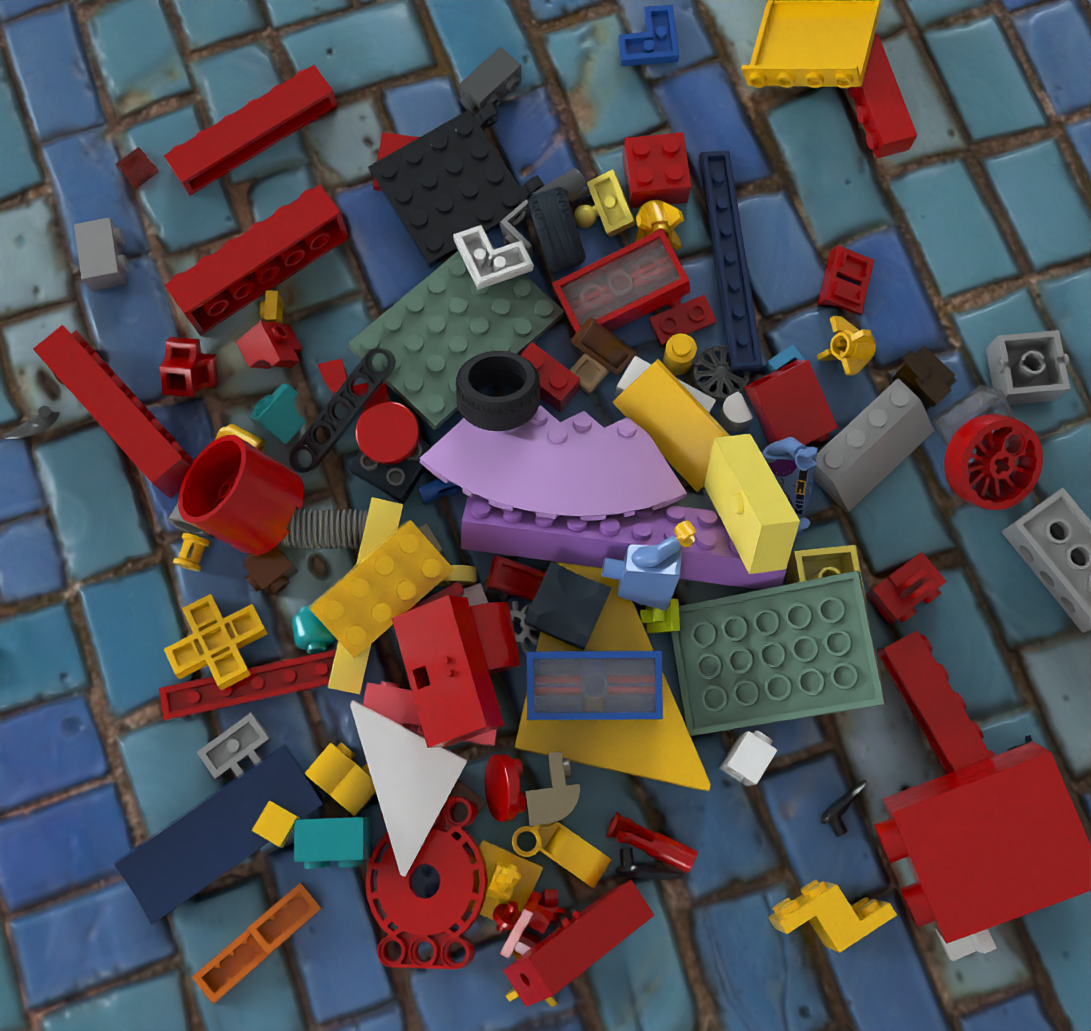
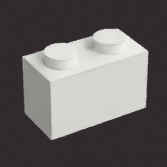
M757 730L754 733L750 731L738 736L719 769L745 786L756 785L776 754L777 749L771 746L773 741L765 734Z

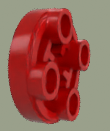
M383 401L370 406L362 413L356 425V440L361 451L370 461L391 465L399 463L409 456L412 457L416 452L420 429L415 416L406 406L393 401Z
M507 754L492 755L485 769L486 801L492 817L497 822L514 820L518 813L525 812L527 806L525 794L521 792L519 778L523 774L521 760L519 758L511 759Z

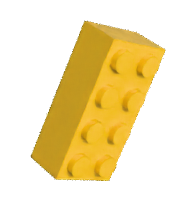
M409 520L402 524L308 608L355 659L393 625V617L411 609L454 569L416 525Z

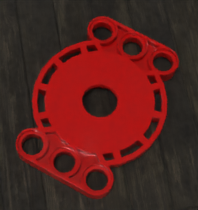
M465 797L447 798L405 877L400 875L388 832L383 835L375 846L368 862L365 881L367 900L371 912L380 927L388 934L380 941L377 948L378 958L384 966L393 968L460 969L467 967L473 961L475 956L474 945L463 934L470 929L480 915L486 899L488 878L486 863L481 849L471 834L465 830L474 823L477 817V807L471 799ZM462 802L468 808V816L464 821L458 822L453 816V809L458 803ZM388 843L389 847L383 854L381 861L377 862L382 849ZM468 844H469V846L472 848V850H473V852H474V855H473V853L471 852V850L469 849ZM424 864L433 866L440 876L439 889L430 898L418 896L412 886L414 871ZM375 870H378L376 879L377 891L374 892V873ZM376 899H379L381 907L387 915L385 919L379 911ZM475 901H477L472 914L467 920V915L472 910ZM395 924L398 928L394 930L391 925ZM392 941L398 942L402 950L400 958L396 961L389 958L387 954V947ZM424 941L430 943L433 948V957L428 962L423 961L418 953L419 946ZM455 942L462 944L466 952L465 958L460 963L455 962L450 956V949Z

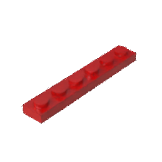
M336 649L248 668L250 676L223 690H220L213 676L159 688L163 718L169 721L328 686Z

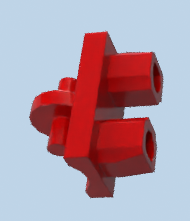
M532 891L521 913L517 910L519 905L515 901H510L509 904H498L493 911L492 916L497 923V931L504 933L506 929L511 930L500 952L502 956L508 959L513 950L523 955L538 944L540 937L525 929L526 926L544 934L552 919L553 913L538 904L542 895L536 891Z

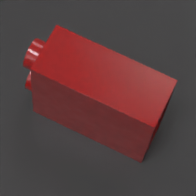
M1035 742L1027 743L882 799L890 819L874 824L879 841L890 864L905 858L907 859L916 881L900 888L906 906L917 928L933 923L946 944L1091 891V844L1052 753Z

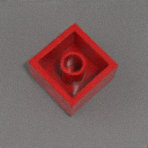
M684 132L624 138L622 156L630 209L640 208L652 200H660L669 205L688 203L691 181Z

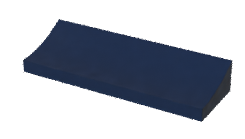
M285 744L115 862V867L134 893L151 925L270 842L251 831L269 800L300 817V819H303L323 805L322 795L310 778L304 774L305 771Z

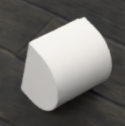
M738 391L728 396L724 401L719 414V420L721 425L728 431L738 432L748 428L753 416L742 394Z

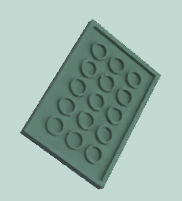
M457 251L348 342V349L360 360L371 349L383 348L391 351L396 363L393 372L385 381L386 385L429 426L436 430L459 410L456 398V377L459 369L465 362L476 355L489 351H508L521 355L531 342L537 341L564 316L565 311L525 274L477 290L460 252ZM382 353L376 354L372 360L373 367L379 372L386 369L387 358Z
M859 571L679 606L680 631L671 632L686 726L690 736L886 705Z

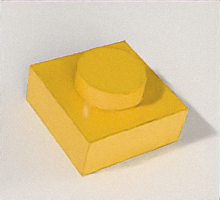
M266 290L265 301L260 303V317L265 322L282 323L284 302L278 291Z

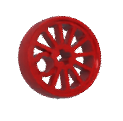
M1001 414L977 416L963 424L948 444L944 459L946 480L952 491L959 498L973 506L986 510L1010 508L1026 498L1035 487L1043 465L1042 446L1036 433L1018 419ZM1006 440L1010 443L1007 448H1005ZM974 448L976 449L975 454L972 453ZM1019 457V463L1015 466V460ZM1015 470L1013 478L1010 479L1008 476ZM998 479L1004 484V488L1001 490L999 489ZM988 487L989 494L988 496H985Z

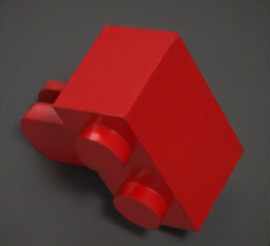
M920 552L865 595L888 624L898 619L901 623H904L917 613L914 607L923 600L927 605L942 594L938 588L947 581L924 553Z

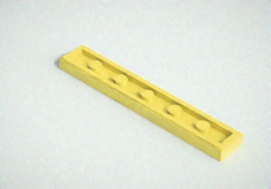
M371 497L356 565L398 529L403 504ZM338 641L328 688L360 695L371 644L354 659Z

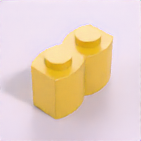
M342 742L338 746L330 743L304 774L353 816H358L376 794L368 764L366 763L363 767H360L352 760L356 754Z

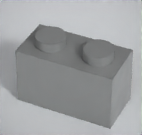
M110 217L74 224L81 279L91 291L126 285V273L129 272V263L126 256L122 253L125 237L121 227L117 228Z

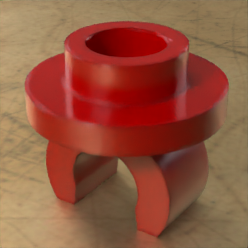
M544 889L543 892H539L542 896L538 904L553 913L550 923L559 922V916L565 915V909L557 907V889Z

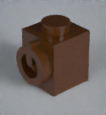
M278 546L259 556L249 553L243 565L249 573L245 577L248 583L256 592L262 589L268 595L272 592L275 594L285 589L290 583L289 579L299 572Z

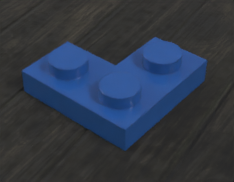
M673 5L644 7L646 32L619 34L618 44L621 67L678 62L679 60Z

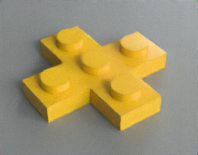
M209 594L182 608L193 634L164 648L170 665L179 680L207 665L220 690L251 675L239 649L268 634L253 604L223 618L212 594Z

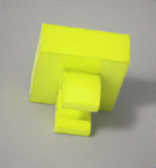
M678 599L670 600L667 611L647 605L646 610H640L641 622L647 623V633L680 631Z

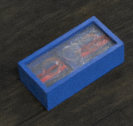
M527 651V720L663 719L662 651Z

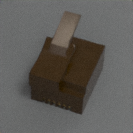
M925 346L916 354L910 350L902 358L905 364L892 378L893 381L899 378L921 400L926 411L931 406L934 408L952 390L950 387L957 381L954 378L955 374Z

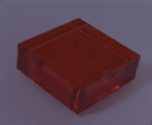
M139 147L115 164L135 189L159 172L157 167Z

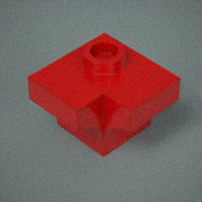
M259 321L236 341L249 368H292L300 362L297 354L303 350L290 324Z
M169 337L165 342V357L159 367L162 395L194 397L195 393L203 388L216 387L218 384L216 354L201 353L200 339Z

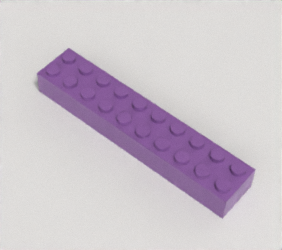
M474 494L472 497H467L462 518L461 549L598 568L603 567L605 557L623 561L629 545L652 546L661 543L670 536L677 537L674 533V528L679 523L687 520L691 522L696 530L694 535L695 542L691 547H683L681 545L682 557L679 579L763 590L782 586L786 569L749 574L717 511L668 505L656 510H652L651 507L636 510L635 515L624 517L621 513L606 515V520L580 521V516L559 515L555 519L537 517L533 511L514 508L513 512L489 505V499Z

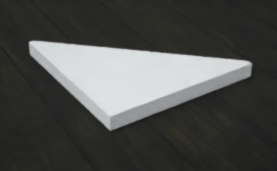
M352 700L350 707L400 875L405 877L467 763V759L445 747L427 748L425 737Z

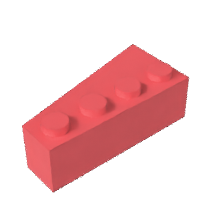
M381 681L380 684L367 682L363 706L424 736L412 690L400 688V684ZM498 728L461 742L495 747Z

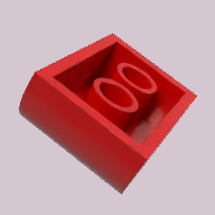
M491 602L470 606L489 674L520 667L521 662L508 602Z

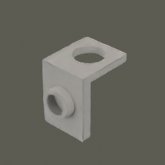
M525 200L500 221L501 235L504 237L503 240L506 245L522 240L530 258H533L532 245L515 229L530 216V207L528 201Z

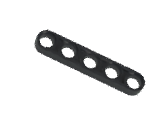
M375 348L371 349L363 357L291 450L289 462L295 471L305 473L315 470L393 372L396 360L391 351ZM378 353L385 355L388 361L386 369L381 372L375 370L372 364L374 356ZM358 378H363L368 383V391L363 396L356 394L353 388V384ZM339 402H344L349 407V415L344 420L339 419L335 415V406ZM320 426L327 427L331 434L329 441L325 444L319 442L316 437V431ZM301 450L309 451L312 456V462L308 467H303L298 462V454Z

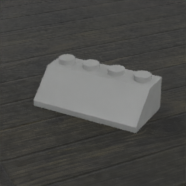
M899 378L896 379L817 453L814 481L846 513L854 508L934 432L921 400Z

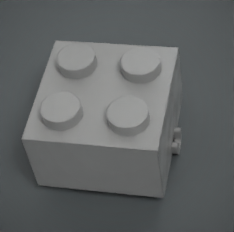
M1059 330L999 335L986 348L996 406L1056 401L1070 390L1066 368L1069 365V356L1063 353Z

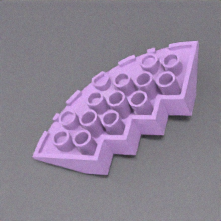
M540 405L531 420L520 427L507 431L484 430L473 426V424H470L463 418L420 457V463L443 482L448 483L451 481L462 487V493L470 497L476 494L489 499V505L513 512L514 508L533 511L537 517L555 519L559 515L580 516V521L606 520V515L621 513L624 517L634 516L636 510L649 507L652 510L666 507L685 498L687 494L650 435L629 417L605 428L585 411L559 422Z

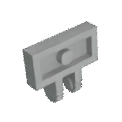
M250 712L200 749L197 754L215 779H219L231 769L238 777L246 771L240 763L247 757L252 760L254 765L261 761L263 758L257 750L272 739L254 713Z

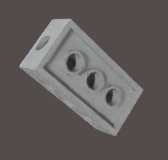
M1061 488L1001 532L1081 632L1084 633L1091 630V521L1067 491Z

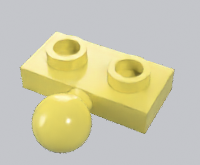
M613 169L587 182L595 205L584 204L575 209L573 217L578 227L590 228L596 222L597 217L600 216L607 235L612 237L636 225L617 174Z

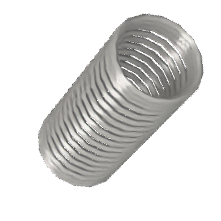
M305 508L303 512L301 509L297 511L295 509L293 513L295 518L294 534L292 516L286 526L290 532L278 544V547H294L296 549L298 547L301 549L304 547L306 549L309 547L312 549L315 547L318 549L321 547L323 549L327 547L329 549L332 547L334 549L338 547L340 549H348L349 547L354 549L356 547L360 549L368 510L365 509L363 511L361 509L358 514L357 509L354 510V513L349 509L347 515L346 509L342 512L340 509L337 512L335 509H332L331 513L328 508L326 511L321 509L320 512L317 508L314 512L311 508L309 511ZM299 514H300V533H299ZM358 530H359V541H360V542H359V545L357 544Z

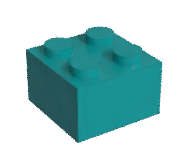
M372 817L294 820V862H304V869L330 867V861H338V867H359L364 865V859L371 858Z

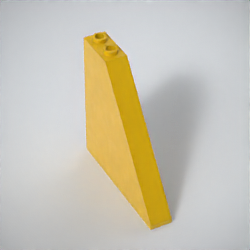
M556 562L576 574L611 587L609 596L584 651L653 650L633 601L620 598L617 595L618 579L602 577V568ZM540 632L536 651H583L543 632ZM663 671V719L527 720L526 694L515 749L547 756L548 753L562 751V758H569L571 762L705 792L710 791V781ZM584 697V710H603V697Z

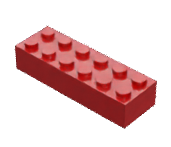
M319 184L313 189L305 190L298 199L289 205L279 207L269 218L262 222L254 223L247 232L238 238L228 240L215 253L200 258L196 265L187 271L177 273L164 286L201 336L264 295L266 290L270 291L349 239L342 214Z
M61 325L33 348L37 355L152 484L170 499L180 491L183 479L194 459L180 446L176 439L162 426L157 418L77 330L70 333Z

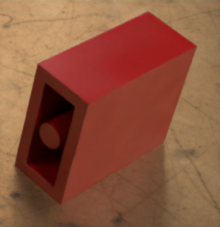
M796 360L744 387L769 445L788 437H793L804 445L810 442L818 443L827 439L830 436L829 432L838 428L809 360Z

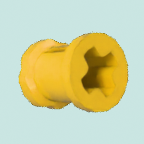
M183 533L181 538L184 541L178 558H174L172 563L200 572L202 567L199 564L204 549L209 547L210 541L193 534Z

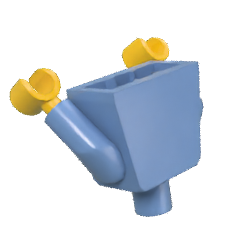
M686 520L674 528V533L677 537L670 536L661 543L652 546L629 545L623 561L605 557L601 576L619 580L617 595L620 598L636 602L639 605H647L667 611L675 587L679 582L682 557L681 545L683 547H691L695 542L694 535L696 530L691 522Z

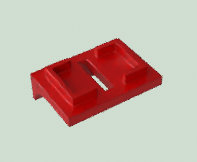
M839 245L833 248L829 253L817 305H832L861 315L874 259ZM838 274L840 276L858 282L859 286L846 280H843L841 278H838L836 276Z

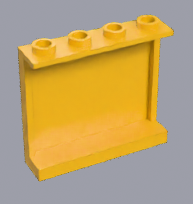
M767 0L750 65L741 66L747 85L757 88L764 86H781L784 88L792 86H809L811 88L862 87L883 0Z

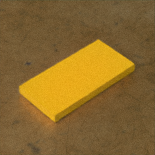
M657 359L612 402L626 417L632 419L650 435L663 457L698 492L704 487L714 438L730 435L665 365Z

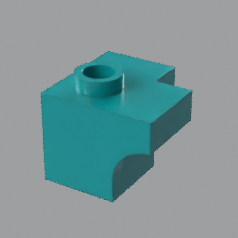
M283 383L272 395L268 394L263 397L254 407V411L248 416L256 425L268 432L279 443L285 445L306 422L295 409L294 402L298 392L290 385Z

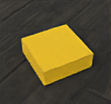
M269 800L251 831L283 848L294 829V820H299L300 817Z

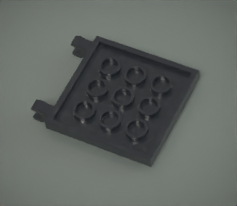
M492 104L483 107L475 116H473L470 110H467L368 166L372 177L376 180L429 267L459 251L454 242L453 234L482 225L486 235L499 228L500 221L522 202L528 201L533 192L544 186L539 176L536 175L530 178L522 187H519L487 138L483 129L494 125L498 121L495 117L497 112Z

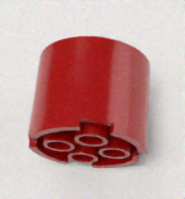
M226 435L210 443L191 464L180 488L178 509L181 517L186 522L243 553L259 556L276 547L290 532L286 526L291 520L295 509L302 508L304 485L301 477L291 469L240 437Z

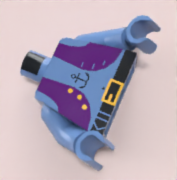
M788 437L766 446L762 455L800 520L795 539L806 536L802 529L808 528L810 525L809 519L806 517L800 518V514H803L811 501L818 448L806 447L795 438Z

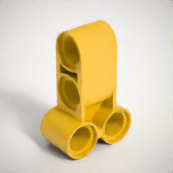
M558 821L532 827L521 826L512 836V846L518 855L530 857L540 850L592 888H595L612 861L608 856ZM524 831L532 832L536 837L535 846L528 851L520 849L517 845L518 835Z

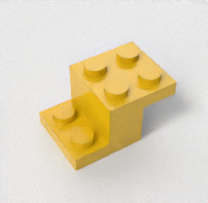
M814 880L800 889L802 895L791 901L790 898H786L777 903L772 908L774 913L768 916L775 929L785 934L790 933L809 920L824 946L840 953L897 916L889 902L876 899L869 901L868 897L859 900L851 906L837 884L824 881L819 883L818 880Z

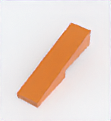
M300 882L252 923L244 933L192 976L193 980L211 1003L215 1005L318 913L321 907Z

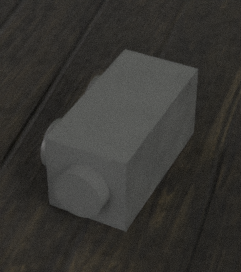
M501 47L498 48L459 84L461 104L466 110L474 111L476 114L488 104H492L496 109L501 99L508 93L515 92L522 81L521 64Z

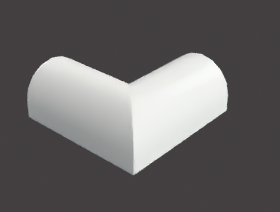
M482 225L453 234L454 242L477 290L533 271L534 264L522 240L493 249Z

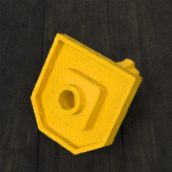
M482 839L479 847L486 863L488 885L486 899L480 915L494 920L492 915L495 907L502 903L509 904L510 901L518 903L519 907L517 910L521 913L535 888L543 865ZM475 901L474 906H473V908H472L471 911L474 910V907H475L477 901Z

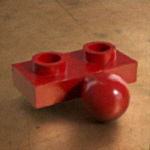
M666 282V283H664L660 288H662V287H664V286H666V285H668V284H670V283H672V282ZM704 294L682 304L680 302L681 298L674 299L666 305L670 309L649 318L648 322L660 348L666 346L667 341L673 335H691L716 324V318Z

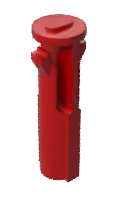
M617 811L609 822L605 836L607 838H617V842L627 843L685 873L690 872L698 854V851L658 832L655 833L634 823L628 817L620 816V813Z

